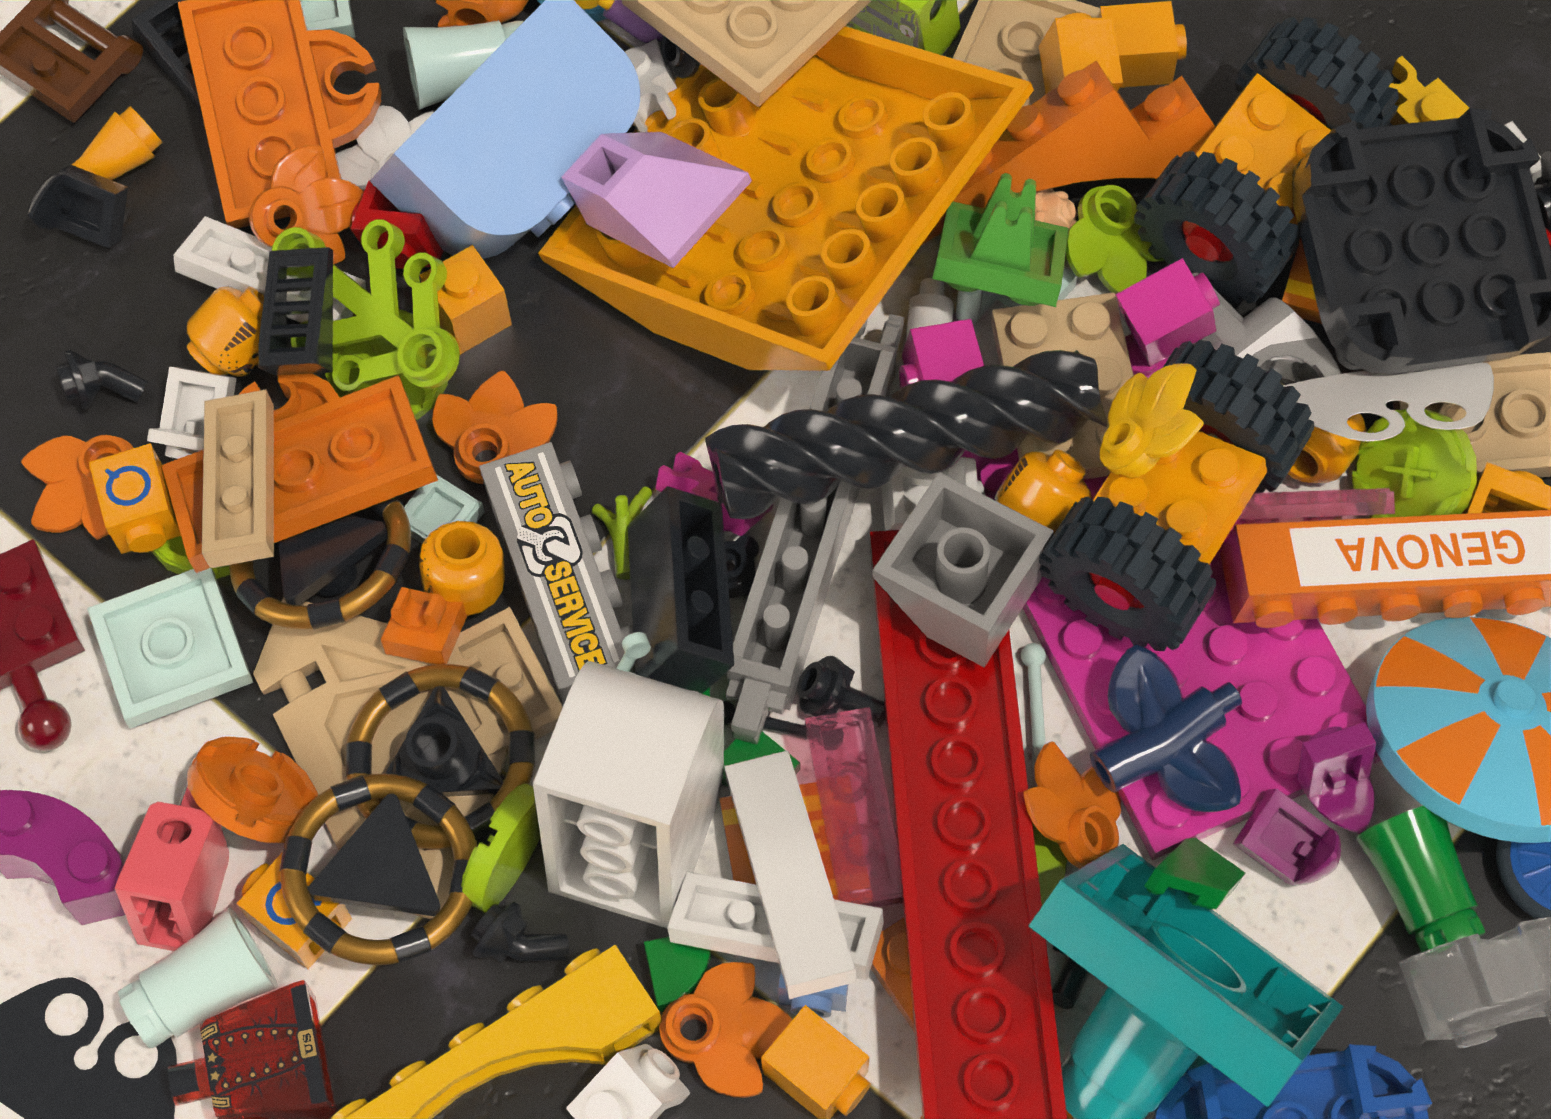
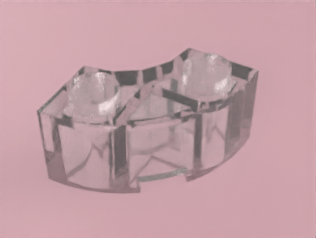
M1551 917L1520 922L1516 928L1489 940L1480 939L1477 933L1429 949L1399 962L1426 1040H1455L1457 1048H1467L1495 1038L1497 1036L1495 1028L1538 1017H1547L1549 1024H1551Z

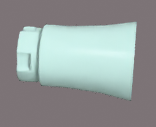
M498 20L450 27H403L407 64L418 109L420 110L447 100L524 21H513L502 25Z
M228 907L200 933L164 959L139 973V979L120 989L118 994L119 1002L128 1020L136 1029L143 1042L149 1048H154L172 1035L178 1038L211 1017L243 1001L278 988V984L269 964L238 915Z

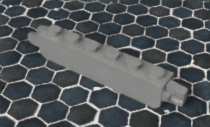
M890 314L888 320L884 323L880 343L860 339L865 332L867 319L831 370L821 372L810 409L827 412L841 401L857 395L876 394L889 397L895 378L896 352L905 318ZM841 481L836 489L826 498L817 503L810 504L794 503L780 498L733 642L734 666L726 672L728 684L726 699L738 702L731 724L732 738L758 744L768 712L783 714L784 709H791L798 681L806 662L860 490L859 487Z

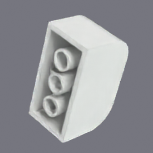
M588 661L582 666L568 693L533 782L548 892L660 927H668L686 872L694 873L719 797L724 768V703L722 700L592 661Z

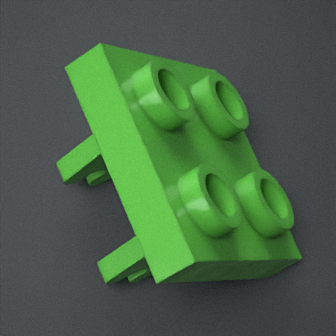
M1004 173L1000 176L985 208L953 201L946 210L932 279L946 282L952 288L960 291L974 292L983 290L1005 295L1010 300L1021 305L1035 306L1044 304L1056 307L1062 286L1068 228L1035 220L1036 181L1027 179L1024 182L1022 191L1015 193L1011 190V175Z

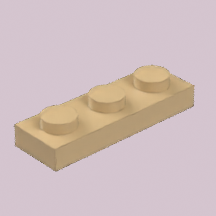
M267 390L204 401L202 555L210 568L274 557V405Z

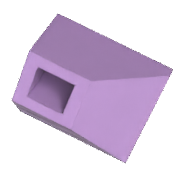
M663 132L601 134L561 177L587 225L672 268L679 263L752 181L748 172Z

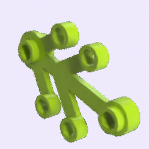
M382 219L370 222L364 228L361 236L362 247L368 253L371 294L333 264V297L357 315L333 321V348L384 337L397 347L398 350L366 359L353 354L345 355L333 367V382L339 389L353 393L374 385L375 382L399 375V377L405 376L410 383L425 389L437 388L445 384L454 375L460 357L459 346L454 336L440 328L437 291L446 282L447 269L441 260L424 252L416 253L407 260L403 275L406 283L412 287L413 328L399 317L395 258L403 250L404 235L397 226ZM293 227L286 229L276 238L272 251L323 248L326 246L317 235L305 229ZM388 231L389 236L386 245L378 249L377 242L380 235ZM430 264L431 273L429 278L420 283L419 275L421 270ZM314 266L287 267V276L293 279L313 277ZM308 321L301 322L300 324H308ZM306 337L291 338L292 348L305 347ZM437 349L434 362L427 367L426 359L428 354L432 350ZM355 366H359V377L354 383L350 384L349 373Z

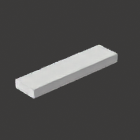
M789 751L724 766L727 784L789 999L857 982L856 969Z

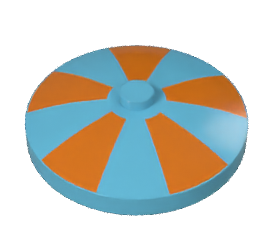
M1485 617L1445 618L1423 624L1407 632L1388 649L1382 658L1367 695V725L1376 741L1375 749L1384 766L1401 787L1416 801L1434 814L1458 827L1502 841L1518 843L1551 842V638L1516 623Z

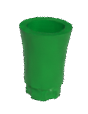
M1423 805L1376 824L1355 837V840L1376 869L1396 905L1408 934H1415L1418 947L1424 958L1461 946L1486 933L1480 918L1474 910L1478 907V904L1465 878L1451 839L1448 823L1445 819L1434 814Z

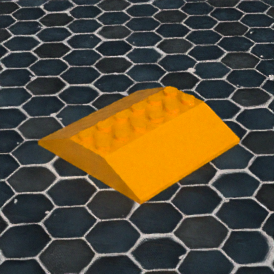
M846 26L759 107L701 64L693 77L682 79L677 76L675 78L677 89L667 93L676 107V116L668 120L662 110L652 113L645 122L647 132H663L749 173L752 179L751 183L674 268L587 225L577 205L571 210L538 254L542 261L655 334L747 370L830 371L1034 91L1032 84L1023 79Z

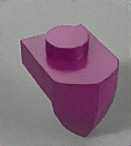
M1365 722L1344 729L1341 727H1329L1319 731L1308 741L1303 742L1297 776L1308 800L1322 816L1333 824L1358 834L1367 829L1374 809V790L1370 774L1376 741Z
M1268 789L1233 842V845L1289 885H1308L1323 879L1337 868L1341 855V842L1337 831L1327 826L1278 789Z

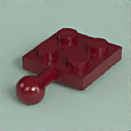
M32 539L0 554V690L12 684L23 707L18 720V731L22 740L35 750L50 751L58 748L67 740L71 732L72 723L66 708L62 704L47 698L37 673L85 651V648L42 552L35 540Z

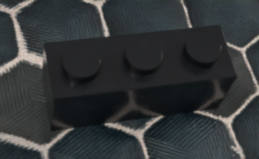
M667 486L627 526L633 633L642 632L646 634L651 646L648 654L636 659L635 674L703 694L734 666L722 505L719 506V503Z

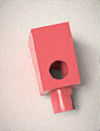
M188 784L183 790L179 805L158 801L149 806L115 886L121 906L135 940L139 945L175 951L212 922L229 862V849L221 825L215 822L197 805L188 789Z

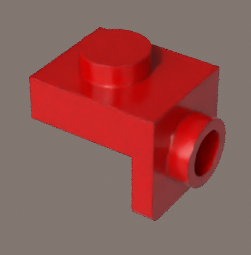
M369 180L361 201L355 205L352 213L350 229L358 241L361 243L362 232L370 222L382 219L397 226L404 235V247L402 252L395 258V268L404 269L407 260L412 255L420 252L428 253L440 260L443 250L432 234L424 216L418 213L401 212ZM388 231L380 235L377 242L378 249L386 245L389 236Z

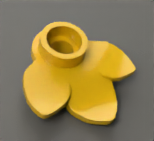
M1191 364L1168 365L1154 372L1149 378L1142 373H1137L1128 379L1118 390L1108 412L1109 428L1104 434L1099 452L1101 463L1110 472L1123 474L1129 478L1144 475L1156 465L1160 457H1169L1178 452L1201 429L1204 422L1195 413L1183 409L1197 371Z

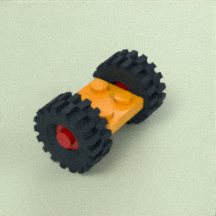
M1295 17L1286 18L1282 24L1277 22L1237 74L1239 77L1235 81V90L1241 92V94L1196 153L1194 151L1184 152L1181 157L1175 156L1136 207L1138 211L1134 215L1135 224L1141 226L1137 232L1141 241L1151 242L1152 245L1148 249L1150 254L1155 259L1163 258L1168 263L1166 267L1183 258L1191 273L1198 272L1200 274L1203 272L1212 287L1221 296L1225 295L1229 304L1239 305L1243 299L1247 304L1256 302L1259 297L1262 298L1298 249L1300 242L1296 239L1300 232L1293 207L1292 174L1296 164L1329 134L1333 128L1355 121L1357 129L1387 126L1397 112L1398 106L1395 103L1399 99L1398 90L1389 87L1394 80L1389 70H1378L1376 67L1381 59L1373 51L1366 54L1358 48L1362 41L1350 34L1347 40L1339 36V27L1328 22L1323 29L1318 28L1316 19L1304 17L1300 24Z
M1199 340L1195 346L1190 341L1182 343L1179 348L1176 347L1163 367L1187 363L1197 370L1183 409L1195 413L1204 424L1182 449L1169 457H1160L1156 465L1144 475L1129 478L1123 474L1111 472L1093 500L1088 496L1081 498L1078 503L1075 502L1039 557V563L1042 565L1039 570L1042 577L1051 580L1048 586L1054 594L1066 597L1063 602L1072 611H1082L1087 615L1085 620L1097 627L1098 624H1101L1108 628L1109 635L1119 640H1122L1123 636L1130 638L1133 645L1137 644L1145 648L1149 644L1155 651H1165L1167 647L1171 650L1177 649L1183 643L1214 593L1216 579L1210 577L1213 571L1209 565L1252 495L1263 494L1265 489L1272 492L1282 484L1314 430V421L1309 420L1312 412L1308 404L1297 403L1301 394L1294 386L1284 387L1280 383L1283 377L1273 368L1266 372L1257 366L1259 359L1248 353L1244 358L1235 355L1234 347L1222 343L1218 350L1214 349L1210 341Z

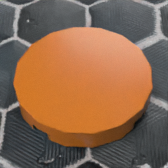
M225 736L205 742L187 771L188 789L197 805L215 822L237 835L265 843H285V838L288 836L297 817L318 796V792L307 773L284 753L275 750L272 757L265 753L256 751L260 743L249 738Z

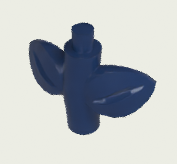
M1137 644L1127 649L1118 660L1111 674L1107 696L1110 711L1122 728L1130 734L1105 744L1090 753L1091 763L1102 783L1111 792L1116 793L1134 782L1157 773L1160 786L1167 797L1183 808L1198 812H1218L1239 805L1241 787L1235 766L1222 748L1206 740L1226 726L1225 714L1242 705V699L1237 689L1230 682L1223 684L1212 692L1201 686L1183 698L1177 677L1169 665L1158 655Z

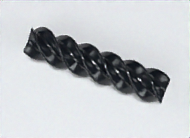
M1054 350L1031 355L1013 367L986 365L974 368L956 377L951 382L937 379L921 380L902 387L889 397L876 394L857 395L841 401L827 412L814 409L794 410L778 416L764 427L750 424L731 425L705 437V442L714 474L719 506L724 503L730 518L743 520L754 518L764 513L778 497L800 504L817 503L834 491L841 481L859 488H878L890 482L903 466L922 473H939L952 467L965 450L985 458H1003L1012 453L1027 435L1051 444L1065 443L1074 438L1088 420L1107 427V420L1099 394L1098 367L1095 359L1080 354L1078 350L1075 352Z

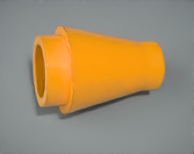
M130 106L120 115L116 112L112 114L81 157L72 165L109 180H114L155 158L152 152L163 142Z

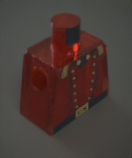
M305 980L291 983L205 1019L200 1024L205 1057L168 1066L169 1087L175 1105L180 1106L212 1098L213 1109L217 1119H331L337 1112L317 1000Z

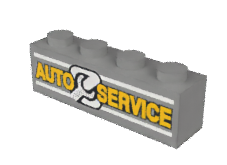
M552 442L480 465L479 468L487 497L560 702L564 706L571 686L586 662L592 661L615 669L617 668L625 653L622 641L626 636L633 633V627L629 625L620 628L613 608L622 606V599L611 569L603 572L598 570L593 553L601 551L602 546L591 515L579 518L573 499L582 496L575 470L570 460L559 464ZM633 664V666H632V668L630 669L629 672L635 674L634 664Z

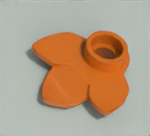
M306 145L284 155L275 164L271 178V188L260 193L251 205L249 213L250 226L257 239L269 247H273L276 238L286 229L293 227L305 229L320 237L325 246L333 250V264H337L345 260V249L338 232L352 225L353 209L361 201L364 191L352 182L339 178H326L325 158L322 147L320 145ZM280 206L285 207L290 213V223L285 229L277 227L273 218L275 210Z
M499 371L485 381L469 401L450 394H439L433 409L432 421L438 438L454 449V460L459 472L472 482L484 484L479 468L480 465L549 443L556 429L558 413L556 405L550 403L533 404L524 407L515 383L505 371ZM484 450H491L497 454L490 461L478 462L475 460L476 456Z
M111 435L96 436L87 442L72 436H61L53 438L31 450L21 460V463L28 472L47 484L33 512L31 519L33 527L45 532L62 533L75 529L83 523L89 534L96 540L107 536L109 533L105 528L89 462L124 452L134 447L123 438Z
M1055 742L1046 743L1039 752L1034 765L1037 787L1024 791L1027 811L1038 831L1044 837L1058 843L1067 860L1080 869L1118 847L1119 832L1116 821L1121 813L1120 794L1118 791L1116 793L1111 792L1102 783L1093 766L1080 774Z
M722 963L705 972L694 994L684 995L666 1007L661 1016L662 1022L659 1026L662 1043L669 1054L680 1061L694 1063L701 1080L708 1088L719 1094L731 1097L748 1098L762 1093V1074L756 1060L761 1059L793 1020L778 1006L763 999L752 997L756 977L755 967L752 963ZM689 1020H699L705 1024L707 1031L701 1039L691 1041L684 1038L681 1034L682 1026Z

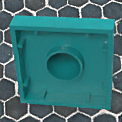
M1124 844L1061 879L1029 924V927L1108 986L1069 1047V1055L1061 1064L1066 1110L1076 1119H1145L1149 1112L1157 1109L1198 1056H1201L1269 1107L1344 1008L1343 1005L1217 912L1192 905L1187 898L1189 896L1187 892L1170 887L1166 889L1163 895L1148 892L1144 885L1156 867Z

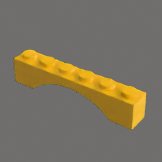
M616 945L602 953L597 948L578 956L565 968L564 972L567 976L545 990L538 985L522 992L508 1004L507 1010L509 1013L487 1027L483 1023H477L466 1028L449 1042L450 1051L428 1065L424 1060L405 1067L390 1080L391 1089L369 1103L365 1098L353 1101L336 1112L331 1119H432L461 1095L498 1076L537 1065L568 1062L606 1065L617 1052L633 1048L659 1031V1026L662 1022L660 1011Z

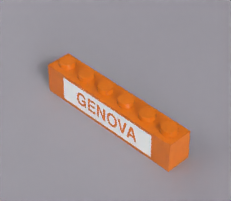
M1551 510L1237 524L1220 552L1233 623L1255 622L1261 628L1280 627L1293 620L1319 619V622L1322 624L1336 625L1362 616H1382V619L1394 622L1413 618L1419 613L1444 612V615L1449 618H1464L1477 614L1481 610L1506 609L1507 613L1512 615H1524L1536 612L1543 607H1551Z

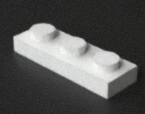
M205 216L173 255L175 272L217 289L229 286L244 292L250 286L264 295L269 252L272 251V247L263 244L256 236ZM345 273L366 290L365 280ZM311 290L287 292V302L308 301L311 298ZM333 297V321L349 318L354 314ZM309 314L287 315L288 318L300 323L308 321Z
M686 872L667 927L670 942L779 963L756 884ZM834 899L856 969V978L867 980L884 925L883 909Z

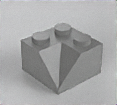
M939 472L874 567L872 577L928 638L985 667L1040 582L1042 575L1039 569L1042 565L1039 563V557L1051 540L1054 531Z

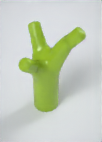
M646 486L642 487L639 493L635 495L629 506L627 496H617L615 498V513L606 509L601 504H595L592 508V514L604 522L610 533L613 543L615 577L618 579H630L627 526L643 511L644 505L653 494L652 490Z

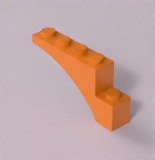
M1096 60L1083 70L1067 75L1058 87L1032 105L1022 107L959 192L954 202L985 208L1000 176L1004 173L1011 175V190L1015 193L1022 191L1024 182L1027 179L1036 181V192L1077 182L1114 178L1157 179L1175 156L1181 157L1184 152L1189 151L1196 153L1213 131L1215 125L1182 76L1167 86L1157 88L1147 96L1144 102L1130 110ZM946 212L922 245L942 233Z

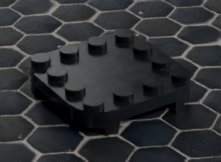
M1469 108L1459 118L1357 129L1356 123L1353 121L1333 128L1294 167L1292 174L1293 207L1321 322L1331 345L1335 348L1338 361L1345 368L1350 370L1364 369L1371 373L1398 374L1502 360L1528 352L1550 336L1551 248L1530 168L1540 160V157L1531 138L1522 142L1507 126L1490 119L1492 110Z

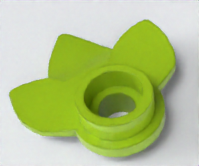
M1106 185L1089 190L1079 202V221L1068 230L1066 258L1073 273L1079 278L1097 273L1103 285L1110 292H1115V294L1146 278L1147 261H1164L1163 258L1155 259L1150 254L1148 249L1152 245L1151 242L1141 241L1137 232L1141 226L1135 224L1134 215L1138 211L1136 209L1137 205L1133 197L1125 189L1116 185Z

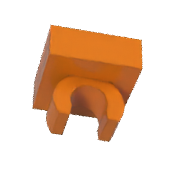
M401 587L391 609V618L381 638L385 654L430 664H447L468 616L463 602H448L439 594Z

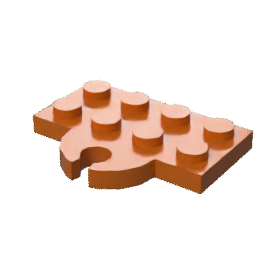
M185 0L178 2L226 224L236 229L250 226L249 213L251 205L260 193L271 188V178L275 164L284 155L306 145H320L324 152L326 178L342 179L335 148L357 139L373 122L381 103L382 91L379 83H367L359 92L346 95L334 89V82L345 71H357L365 75L376 71L375 63L369 52L352 37L330 29L308 30L301 0ZM280 206L275 210L273 218L277 220L290 217L288 210Z
M312 373L278 375V383L285 397L289 400L284 406L274 410V543L438 481L399 375L342 397L338 396L328 381ZM253 382L239 394L260 391V388L256 382ZM204 449L161 465L186 555L196 573L210 568L202 555Z

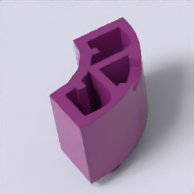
M0 790V872L6 879L34 878L54 885L62 904L81 926L124 916L125 913L115 891V886L126 860L103 830L90 817L60 799L31 791Z

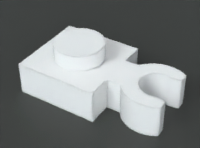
M657 39L641 47L625 51L636 70L640 84V104L637 116L633 122L637 132L648 131L645 124L646 119L656 111L662 110L668 120L676 116V107L667 93L677 89L671 68L663 60L661 45Z

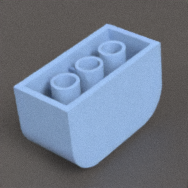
M545 0L395 151L370 182L401 212L422 214L443 251L455 255L473 245L482 259L496 256L511 247L530 230L539 237L575 204L561 177L601 134L626 133L637 116L640 104V84L636 70L627 54L574 0Z

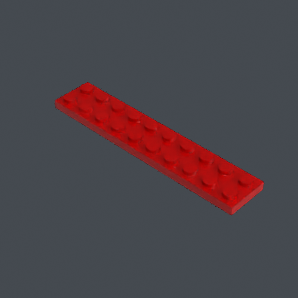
M899 530L870 532L869 545L872 572ZM873 578L923 1119H1067L1046 939L1029 927V924L1041 909L1042 901L1033 825L1024 798V791L1028 789L1010 631H1007L986 666L982 667L928 638Z

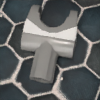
M1198 272L1192 273L1193 276L1199 274ZM1214 289L1220 302V306L1213 309L1216 332L1201 339L1210 341L1214 349L1218 350L1222 343L1234 347L1235 355L1244 358L1248 353L1259 359L1258 367L1266 372L1273 368L1283 376L1280 381L1289 384L1341 374L1336 361L1312 328L1285 302L1278 298H1269L1243 318Z

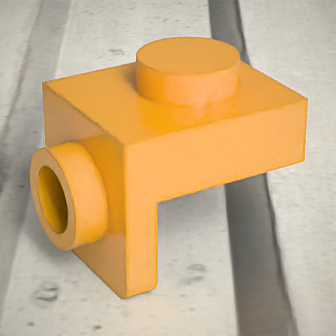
M1487 462L1477 480L1469 505L1461 514L1551 510V486L1546 485L1541 478L1532 473L1509 471Z

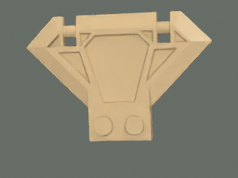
M283 597L282 602L287 603L285 598ZM305 601L300 606H307L308 604L313 603ZM508 607L460 632L447 664L474 667L499 679L516 695L527 712L533 732L535 733V740L554 731L563 706L511 608ZM357 615L346 622L315 630L285 628L274 624L271 627L253 675L263 694L280 688L283 689L289 704L275 712L273 716L296 763L307 773L318 792V796L329 789L330 786L347 780L345 777L346 744L357 715L371 696L380 687L406 671L435 665L385 654L381 638L388 623ZM320 670L326 683L312 690L306 676ZM445 688L497 772L501 775L509 754V732L502 717L491 704L460 689ZM434 689L420 692L417 696L391 710L384 718L372 741V774L386 773L404 742L408 731L415 723ZM494 794L447 798L456 804V807L465 817L488 801L490 802ZM399 800L406 816L421 824L438 825L412 804ZM357 805L340 812L338 811L325 822L338 850L344 846L366 820ZM418 848L439 899L441 909L449 896L455 861L452 848ZM413 914L430 920L434 918V916Z

